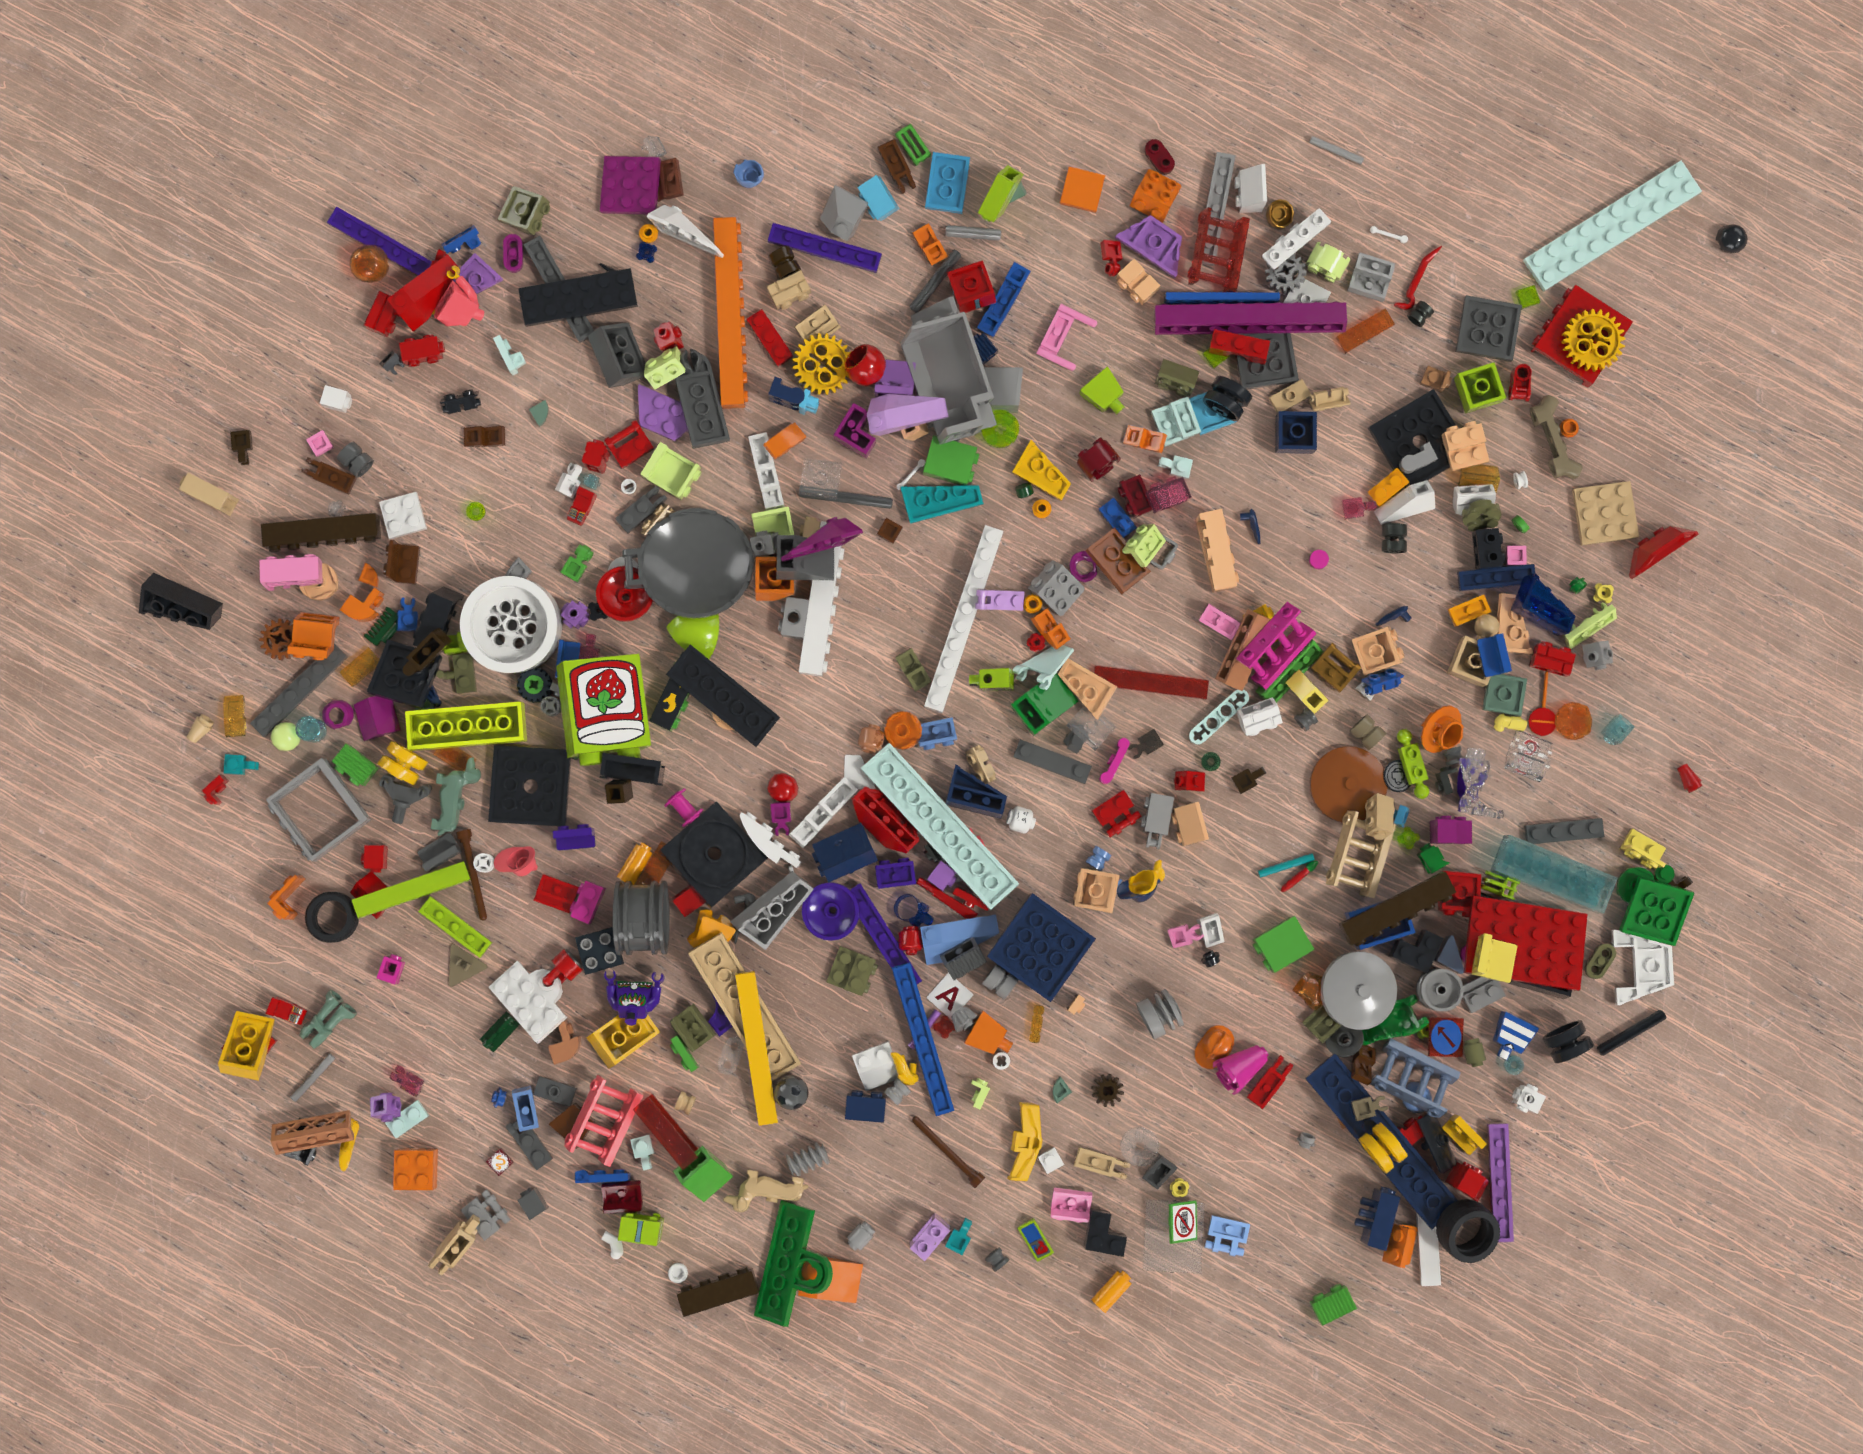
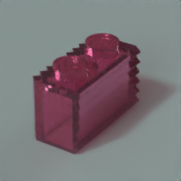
M1176 476L1165 480L1166 483L1164 484L1157 482L1150 486V490L1145 495L1154 514L1187 502L1192 498L1184 477L1177 479Z

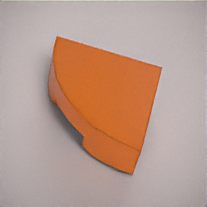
M365 563L358 581L377 588L379 583L377 572L372 566Z

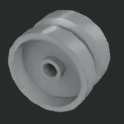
M1430 969L1428 974L1423 973L1419 977L1416 984V994L1419 1001L1431 1010L1445 1012L1452 1010L1460 1004L1463 998L1464 987L1461 979L1456 973L1448 969Z

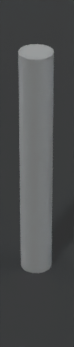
M1312 136L1309 142L1360 165L1364 160V157Z
M330 1053L291 1095L290 1098L294 1102H297L336 1059L335 1056Z

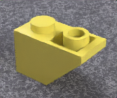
M1299 669L1285 682L1314 714L1329 701Z

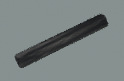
M1662 1010L1656 1011L1597 1046V1051L1602 1056L1608 1054L1667 1018Z

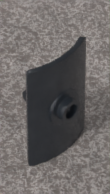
M1427 1114L1417 1120L1425 1142L1421 1144V1148L1423 1150H1430L1439 1172L1444 1174L1457 1164V1161L1449 1145L1448 1136L1443 1132L1438 1118Z

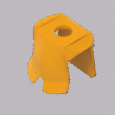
M700 910L695 931L688 936L687 941L695 948L722 932L729 942L736 929L732 927L733 924L726 916L720 915L718 919H714L712 917V910Z

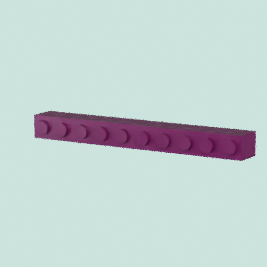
M1337 301L1332 303L1155 305V335L1213 334L1214 329L1235 334L1346 332L1347 307L1346 302L1340 303Z

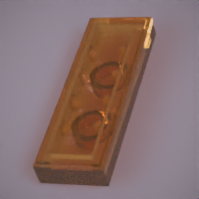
M1385 308L1338 335L1336 339L1346 354L1393 327L1395 323Z

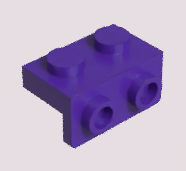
M589 824L577 825V829H569V826H560L558 830L553 831V839H556L557 850L559 851L594 848L596 846L595 830L592 827L589 828Z
M909 858L898 859V863L890 864V860L879 861V865L875 866L878 889L916 884L914 863L909 861Z

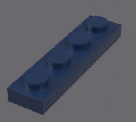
M1535 564L1457 572L1459 591L1537 583Z

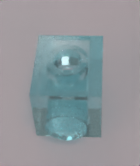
M1619 714L1615 715L1600 733L1604 735L1603 739L1607 743L1618 745L1622 743L1635 726Z

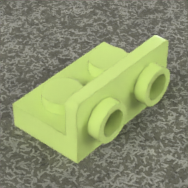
M1143 524L1136 529V533L1126 542V546L1122 551L1124 554L1131 553L1141 567H1147L1166 540L1155 524Z

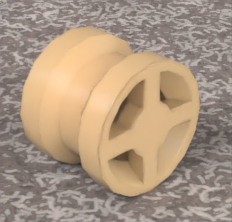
M682 1091L674 1109L683 1110L685 1114L689 1115L696 1097L687 1096Z

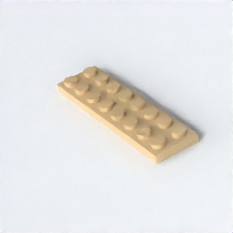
M721 932L688 951V954L746 1047L735 974L746 971ZM758 992L771 1080L773 1081L799 1066L801 1061Z

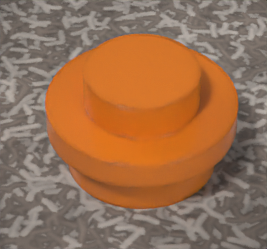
M1565 419L1559 426L1561 435L1566 438L1574 437L1579 430L1578 423L1573 419Z

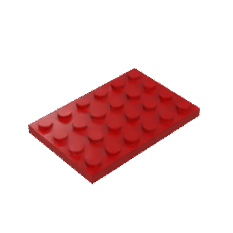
M1472 896L1463 973H1472L1478 937L1486 933L1492 935L1494 940L1517 945L1511 981L1580 991L1588 914Z

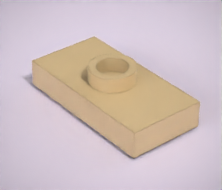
M1303 379L1269 397V400L1278 413L1279 411H1286L1310 397L1311 393Z

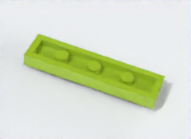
M432 896L427 899L418 911L479 958L484 955L493 943Z

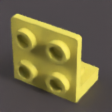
M1630 829L1620 847L1624 851V855L1633 860L1635 858L1640 860V864L1648 869L1663 868L1666 864L1660 861L1666 848L1635 829Z
M1484 933L1480 935L1471 974L1510 983L1517 945L1494 940L1490 934Z

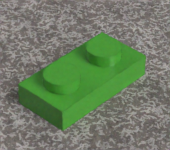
M677 1035L670 1039L672 1042L670 1046L675 1054L679 1053L682 1057L681 1064L685 1070L693 1072L699 1068V1065L685 1046L681 1037Z

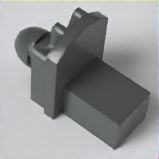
M1077 725L1066 734L1063 742L1068 746L1067 749L1077 754L1081 750L1083 743L1088 739V733L1084 731L1082 725Z

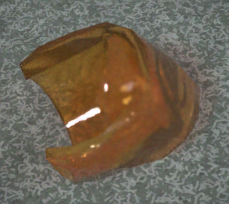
M1309 971L1300 978L1292 991L1302 997L1308 1007L1316 1011L1323 1006L1321 1000V981L1323 976Z

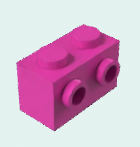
M585 881L584 884L581 883L577 894H579L577 902L573 901L570 912H572L570 917L591 924L606 888L590 881Z

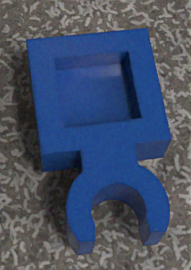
M402 597L400 606L403 611H397V631L415 632L418 622V612L412 611L416 603L415 598L411 599V605H406L404 602L405 598Z

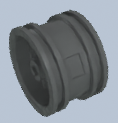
M616 881L613 897V936L616 954L622 955L623 951L627 955H632L633 951H651L652 955H657L658 951H661L662 954H667L670 935V905L667 881H661L660 885H658L657 881H651L650 885H633L631 881H626L625 885H623L622 881Z

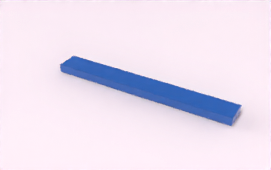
M907 962L891 967L935 1115L939 1116L955 1111L911 964Z

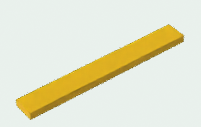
M755 971L738 973L735 976L758 1124L761 1126L778 1123Z

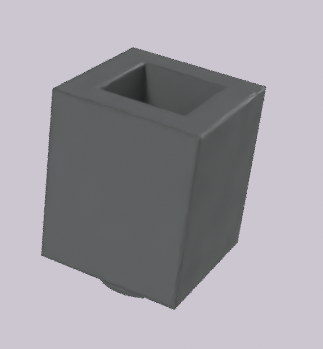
M528 1188L520 1193L522 1197L517 1200L529 1220L549 1208L537 1188L534 1190Z

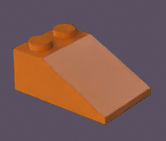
M827 1257L833 1269L832 1281L827 1290L820 1294L798 1291V1296L856 1303L863 1264ZM805 1262L802 1276L805 1280H813L817 1276V1271L809 1262Z

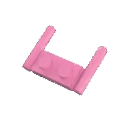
M1060 304L1036 354L1074 371L1076 365L1057 356L1074 319L1091 327H1096L1097 321Z

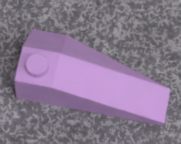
M886 394L872 398L867 412L870 434L878 436L949 417L945 398Z

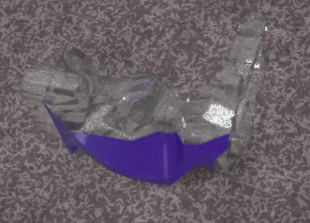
M1467 748L1466 758L1459 759L1457 793L1460 799L1458 811L1470 815L1501 819L1504 817L1503 810L1486 806L1478 797V791H1482V786L1486 782L1490 770V761L1485 760L1486 749Z

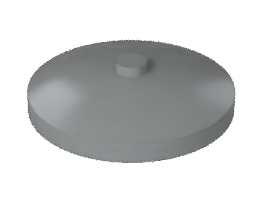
M1360 951L1345 953L1333 960L1324 972L1320 987L1321 1000L1328 1015L1341 1026L1356 1030L1373 1028L1382 1023L1394 1008L1397 998L1396 979L1387 963L1378 956Z

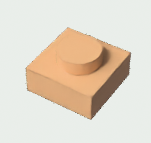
M1077 994L1067 1010L1072 1014L1080 1013L1085 1006L1083 1002L1085 998Z

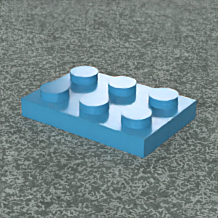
M933 152L925 209L958 214L963 213L970 157Z

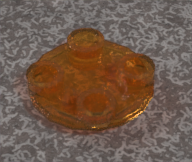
M1570 702L1558 709L1555 715V726L1560 735L1569 740H1578L1591 732L1592 717L1586 705Z

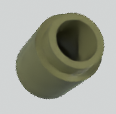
M1479 1038L1463 1041V1050L1467 1064H1471L1472 1067L1483 1065V1061H1486V1056Z

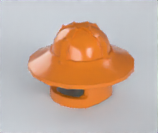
M1451 705L1443 706L1433 713L1430 712L1421 725L1423 729L1421 734L1422 745L1426 751L1431 753L1450 749L1460 743L1463 738L1464 726L1462 725L1461 714L1457 708Z

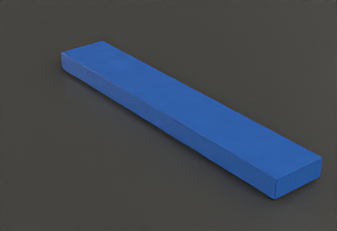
M1166 292L1164 296L1165 304L1277 303L1280 300V293Z

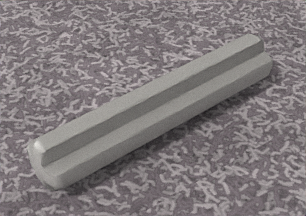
M947 225L945 235L947 237L999 241L1001 239V230Z

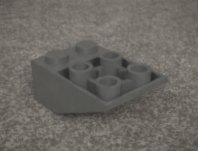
M777 535L776 579L834 581V548L782 561L781 557L807 537Z

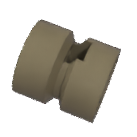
M1368 714L1360 719L1351 728L1350 732L1356 739L1362 738V745L1367 750H1370L1386 735V732L1379 726L1374 727L1375 721Z

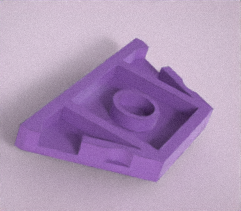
M1150 215L1115 236V239L1174 279L1176 278L1182 241L1181 235Z
M640 384L638 385L640 427L674 442L677 441L688 431L681 402Z

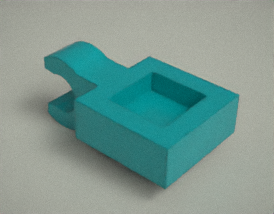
M225 754L224 774L245 775V769L259 770V762L246 761V756Z
M965 1218L960 1230L954 1228L945 1247L963 1255L971 1240V1236L967 1235L972 1225V1221Z

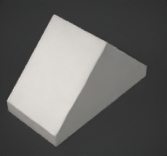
M1218 913L1196 919L1197 923L1201 925L1199 929L1201 934L1204 935L1203 940L1206 948L1224 942Z

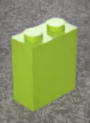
M1009 165L997 174L978 211L984 220L995 222L1004 214L1024 174Z

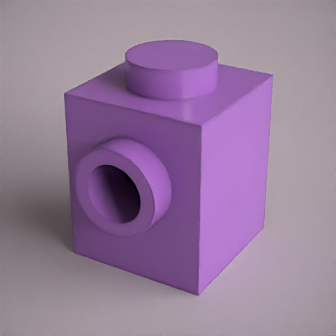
M940 861L927 880L944 892L947 886L952 887L957 880L955 875L957 873L946 862Z

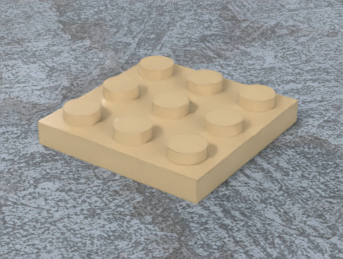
M1630 481L1572 490L1581 546L1639 537Z

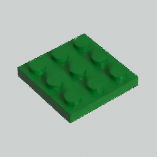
M1638 876L1619 930L1626 934L1676 946L1695 893L1691 890Z

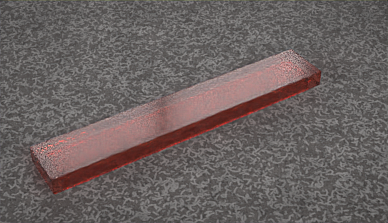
M1095 666L1094 674L1107 680L1119 689L1207 699L1209 680Z

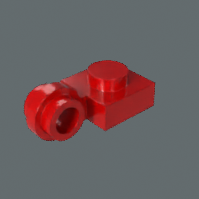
M1103 240L1100 243L1102 260L1109 261L1105 266V273L1115 277L1121 269L1120 264H1117V262L1123 259L1120 241Z

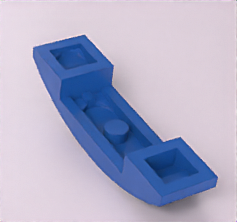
M1016 262L1013 263L995 296L996 303L990 305L977 329L991 337L995 336L1031 272L1030 270Z

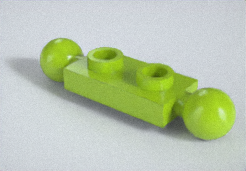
M1401 729L1397 733V740L1403 744V747L1398 748V753L1408 784H1415V796L1418 799H1425L1429 795V788L1423 784V781L1429 778L1418 743L1411 744L1412 733L1407 729Z

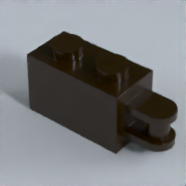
M440 628L435 629L406 657L409 661L403 667V673L410 676L418 670L422 671L427 668L453 641Z

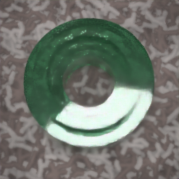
M1208 752L1202 757L1201 764L1205 770L1215 771L1219 768L1221 760L1216 753ZM1209 758H1212L1214 760L1213 765H1209L1207 763V760Z

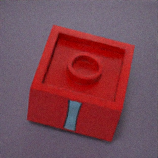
M983 260L947 272L948 282L960 313H967L996 303L995 292Z

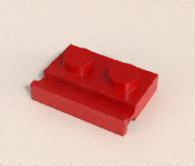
M543 874L533 901L570 914V908L573 901L576 900L579 887Z

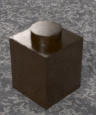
M631 779L612 780L605 785L607 804L626 803L633 798Z

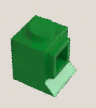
M1430 843L1419 848L1421 852L1416 854L1428 874H1432L1450 863L1443 861L1444 857L1439 848L1431 846Z

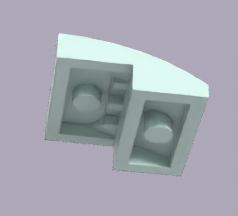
M1189 397L1171 402L1169 405L1151 411L1158 432L1167 435L1164 447L1201 433Z

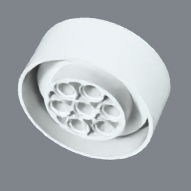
M501 576L482 583L469 595L461 612L460 632L466 649L481 665L497 672L522 673L539 667L555 652L562 634V617L555 599L541 585L520 577ZM505 602H509L511 609L505 613L502 610V605ZM525 605L530 608V613L527 616H523L521 613V608ZM496 616L499 623L497 626L492 627L490 619ZM511 620L517 622V628L513 631L508 627ZM531 623L536 625V632L530 634L527 630L528 625ZM500 634L505 637V642L502 645L496 643V638ZM518 638H522L524 641V646L520 649L515 646V641Z

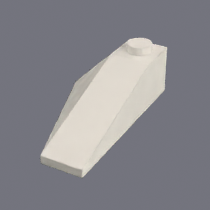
M663 205L648 213L647 218L660 232L723 258L724 254L689 221L678 207Z

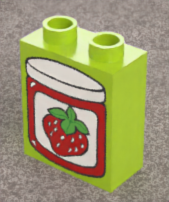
M630 654L568 660L558 664L556 671L567 757H579L580 766L601 764L603 753H617V755L641 758L640 750L651 746L640 655Z

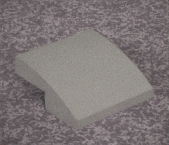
M1359 252L1347 291L1384 302L1395 263Z

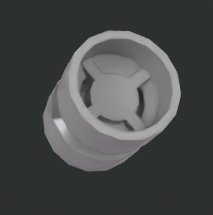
M996 964L982 984L989 990L996 989L995 993L1004 1000L1012 991L1018 979L1011 974L1005 975V969Z

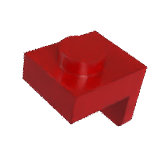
M1176 771L1174 778L1175 790L1205 792V772Z

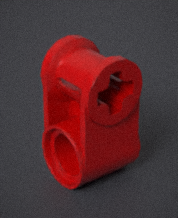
M1520 364L1511 371L1508 400L1523 399L1525 402H1529L1532 370L1527 364ZM1519 369L1524 371V378L1518 376L1517 371Z

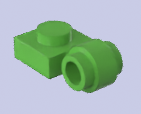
M580 544L575 551L577 558L575 559L570 556L561 573L578 583L588 567L582 562H589L594 554L591 551L592 549Z

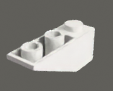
M1428 480L1409 485L1376 509L1374 513L1382 525L1435 509L1434 490Z

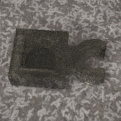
M1155 729L1138 738L1140 744H1132L1128 747V750L1136 748L1138 753L1133 759H1137L1143 751L1148 755L1164 744Z

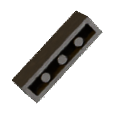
M743 1267L737 1269V1273L729 1275L728 1272L718 1275V1279L713 1281L708 1278L700 1281L697 1286L692 1287L689 1284L681 1287V1291L677 1293V1298L683 1317L758 1294L760 1290L753 1268Z

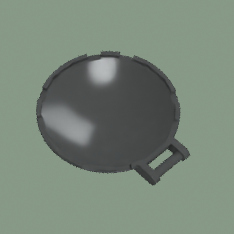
M690 508L671 513L650 529L641 548L622 550V557L625 560L626 577L624 588H644L649 597L662 609L685 618H705L727 610L745 593L753 574V552L747 536L732 519L709 509ZM632 558H638L639 579L633 580Z

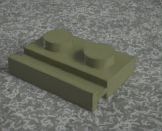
M1323 1003L1302 1022L1322 1044L1341 1027L1340 1024L1336 1023L1328 1015Z

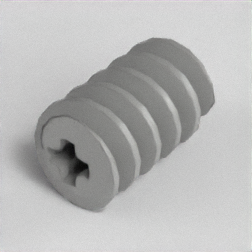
M816 1142L814 1150L809 1145L808 1152L800 1149L801 1155L793 1152V1158L788 1154L786 1155V1160L793 1177L794 1173L798 1177L801 1176V1169L804 1173H808V1166L815 1170V1164L822 1167V1161L827 1165L830 1163L823 1143L820 1147Z

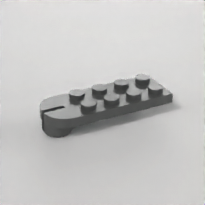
M690 349V358L693 369H691L687 359V350H685L680 355V362L686 370L685 373L675 378V383L692 449L730 442L711 364L706 356L694 349Z

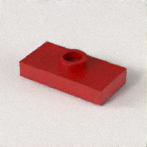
M955 888L953 895L963 899V904L974 908L976 905L988 911L989 908L978 897Z

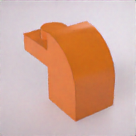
M374 587L364 602L350 594L340 608V611L359 622L372 621L379 615L374 608L381 605L384 600L382 598L384 593Z

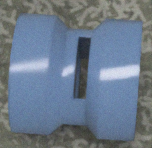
M1095 846L1093 855L1088 857L1085 862L1102 872L1104 862L1109 861L1111 855L1100 847Z

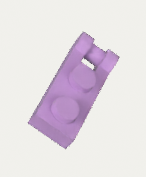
M977 589L978 603H976L975 609L1023 611L1025 592Z

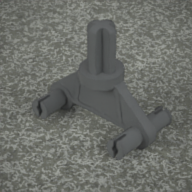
M387 774L381 778L379 785L385 788L393 800V805H395L392 822L402 824L406 808H410V805L427 797L431 793L432 786L426 784L419 788L410 787L394 782L395 777Z

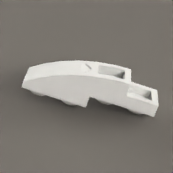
M748 811L746 814L741 812L740 818L745 830L755 845L769 859L778 864L782 858L796 868L800 866L802 862L799 860V855L792 850L789 853L783 850L784 845L777 840H774V842L770 841L774 836L771 832L773 828L764 822L762 825L755 821L757 817Z

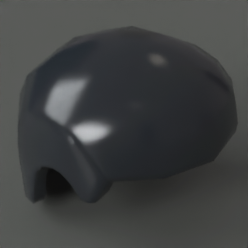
M1731 224L1723 226L1718 230L1716 241L1719 242L1721 250L1731 254L1743 250L1748 238L1744 228Z

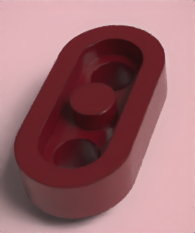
M1157 139L1148 141L1144 150L1145 155L1160 174H1170L1175 166L1173 157L1161 141ZM1156 146L1158 150L1153 151L1151 147ZM1167 161L1169 165L1164 166L1162 162Z

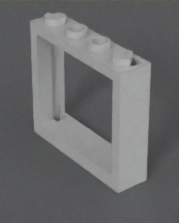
M325 758L319 759L266 799L270 812L277 814L280 818L279 824L284 830L288 829L291 833L290 838L295 845L299 844L303 849L302 855L308 861L311 860L313 862L318 861L372 820ZM322 770L359 821L316 852L279 801Z

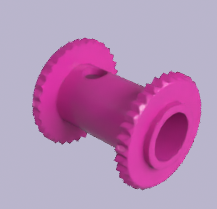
M685 788L672 795L664 805L667 807L671 804L685 820L682 827L692 823L703 811L702 808L696 811L689 801L684 798L682 793L686 791Z

